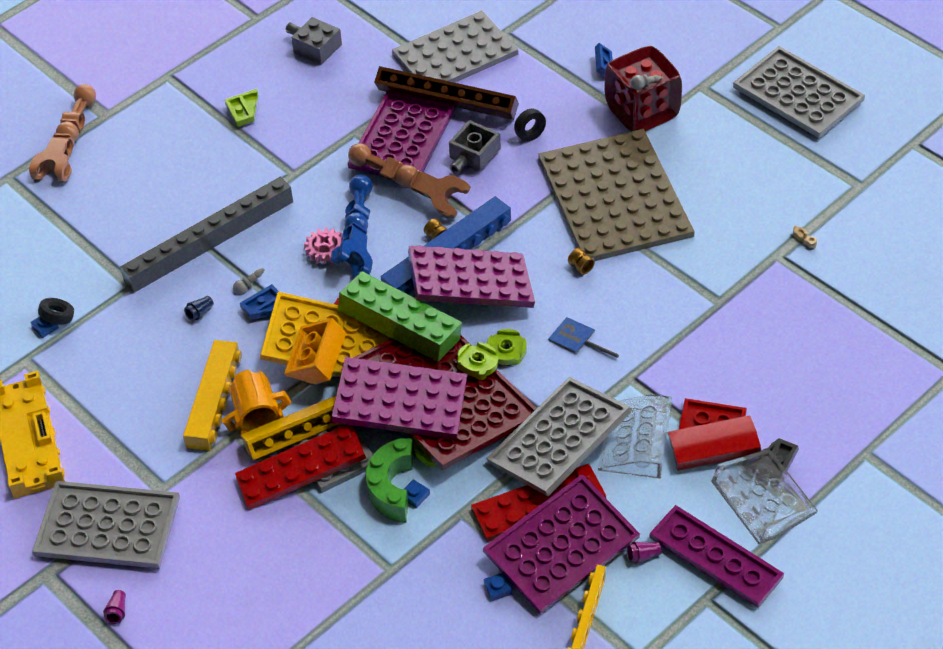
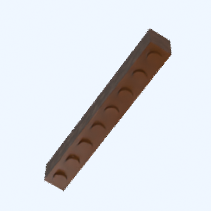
M379 66L374 81L378 90L387 92V90L447 102L455 104L457 108L510 120L515 119L519 105L514 95Z

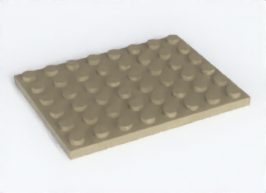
M644 129L538 153L539 161L577 247L584 250L586 256H591L595 261L694 237L695 231Z

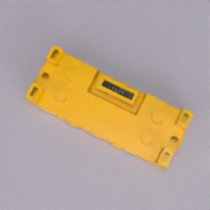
M38 370L24 374L25 380L5 386L2 380H0V441L4 455V464L8 474V484L14 499L54 488L56 481H65V472L59 457L60 451L55 440L56 433L54 427H52L49 414L50 408L46 401V391Z

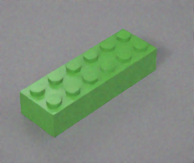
M363 271L339 292V311L437 362L460 340L461 321L422 301L416 300V298Z

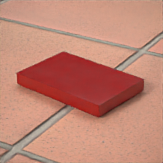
M685 398L679 429L746 416L747 408Z

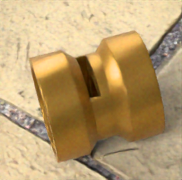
M431 219L426 223L423 230L433 240L446 231L447 228L442 226L438 219Z
M581 248L573 250L568 257V263L572 267H577V271L582 275L590 272L595 264V260L591 256H586L585 251Z

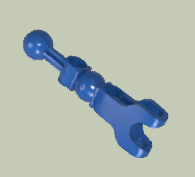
M356 175L349 183V189L354 195V199L349 202L345 209V229L343 230L341 244L331 252V261L338 266L343 261H346L351 266L354 277L358 276L362 271L370 274L373 260L367 251L366 235L370 209L364 206L365 197L371 193L373 185L369 177L365 175Z

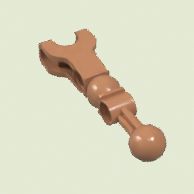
M81 84L75 88L73 96L76 103L72 111L63 112L60 120L61 124L57 126L56 133L50 139L47 148L35 155L31 161L29 172L32 179L41 180L45 174L54 171L58 181L68 180L72 173L68 160L73 151L74 142L77 140L85 124L84 108L85 106H90L96 99V92L91 85Z
M362 143L352 145L348 152L349 161L353 165L360 167L370 165L381 170L379 173L381 176L398 183L403 188H411L413 191L430 198L433 206L440 214L452 219L456 217L458 212L449 204V197L456 192L467 194L471 189V186L466 181L454 175L438 179L417 170L412 165H403L402 162L394 158L388 157L385 161L372 155L369 147Z

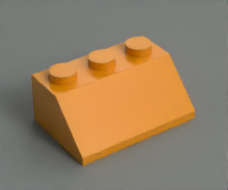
M332 318L301 326L284 374L312 384L329 381L338 360L346 332Z

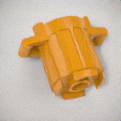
M250 369L236 374L232 384L229 385L235 410L225 416L222 422L229 431L240 429L241 434L282 418V410L289 406L292 401L285 391L273 393L269 379L262 371L259 370V373H253ZM281 399L282 402L277 404L276 400Z

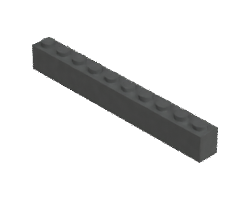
M280 176L120 266L125 284L135 293L293 203L291 186Z

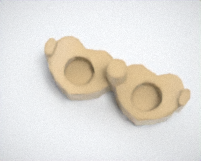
M795 225L793 237L797 238L799 242H803V245L808 246V248H816L817 239L807 236L808 232L805 229Z

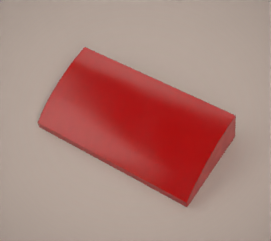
M750 415L668 432L677 471L758 455L757 453L761 451V444Z

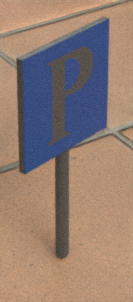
M568 317L563 320L548 338L549 341L576 353L584 344H587L611 356L619 357L617 353L588 341L595 332V329Z

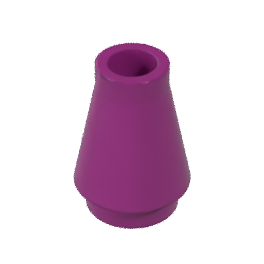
M632 542V544L627 546L628 558L630 562L640 563L654 556L661 555L660 543Z
M115 590L104 608V619L107 622L117 624L124 619L126 598L124 591Z

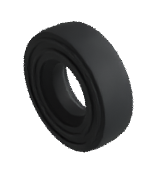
M527 109L517 117L514 131L522 140L532 141L538 138L544 131L546 118L537 109ZM535 119V124L533 125V127L529 130H525L527 123L530 120Z
M45 298L39 304L38 314L49 323L64 325L72 321L74 307L62 299Z

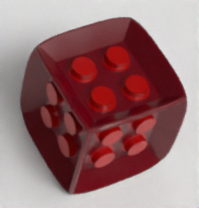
M645 46L621 55L607 64L604 80L605 99L612 113L629 131L640 129L647 131L670 121L678 115L682 101V80L676 67L660 50L654 46ZM636 75H647L648 77L654 75L662 76L660 81L649 84L647 88L643 87L641 90L633 89L630 84L632 77Z

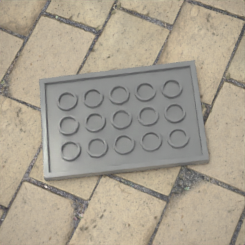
M481 10L392 49V54L409 73L455 83L519 55V51Z
M780 46L733 82V88L817 138L822 137L865 99V95Z
M568 377L486 459L490 465L540 493L549 496L631 413L630 406Z
M56 481L32 553L38 557L160 569L180 500L179 492Z

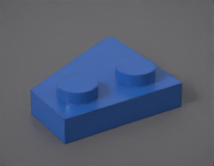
M271 284L240 302V308L251 320L269 317L272 314L279 291Z

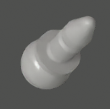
M636 75L632 77L630 84L633 89L641 90L643 87L647 88L649 84L657 83L662 79V76L654 75L648 77L647 75Z
M258 269L248 276L247 279L242 277V280L236 281L233 284V291L237 295L247 293L248 288H252L251 283L260 278L265 269Z

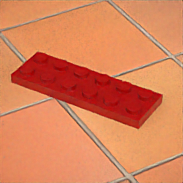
M345 424L240 470L235 475L247 507L251 510L366 459V456L353 425Z
M590 464L577 467L549 496L526 485L471 504V510L487 543L493 541L581 474L606 498V494Z

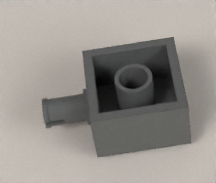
M311 17L302 27L289 22L285 29L286 33L293 35L291 37L293 52L320 65L342 45L340 29L314 17Z
M468 120L449 141L450 158L455 160L450 165V170L454 174H459L467 165L482 171L501 149L500 133Z

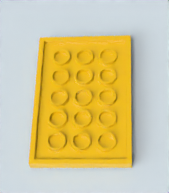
M278 292L260 359L287 365L301 326L332 318L346 332L332 376L341 377L345 357L353 358L390 340V337L339 311L338 305Z

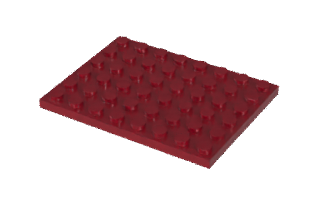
M461 335L460 340L439 362L393 338L353 358L464 373L457 368L458 352L461 347L469 344V342ZM496 369L483 380L467 375L457 440L411 433L406 434L412 438L417 446L441 470H444L511 434L537 408Z

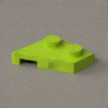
M257 89L224 99L225 105L237 127L255 121L258 101Z

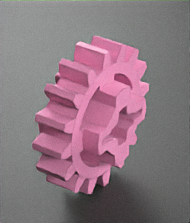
M327 228L324 231L317 229L316 234L311 232V237H306V242L304 243L306 256H309L310 261L315 259L317 264L320 261H323L324 265L327 261L333 263L331 261V252L334 248L340 246L341 232L335 233L334 228L331 231H328Z

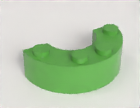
M400 438L379 448L369 460L366 469L368 495L372 505L383 516L399 522H407V490L397 488L391 483V480L398 473L412 470L414 456L412 438Z

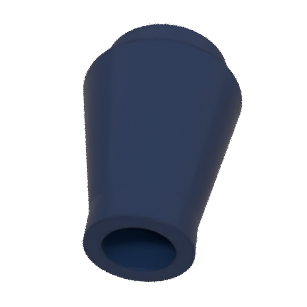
M205 296L204 298L187 303L184 313L191 321L199 320L214 305V302L210 296Z

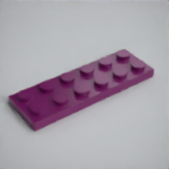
M677 505L666 514L649 535L650 539L659 542L661 546L757 608L784 578L782 571Z

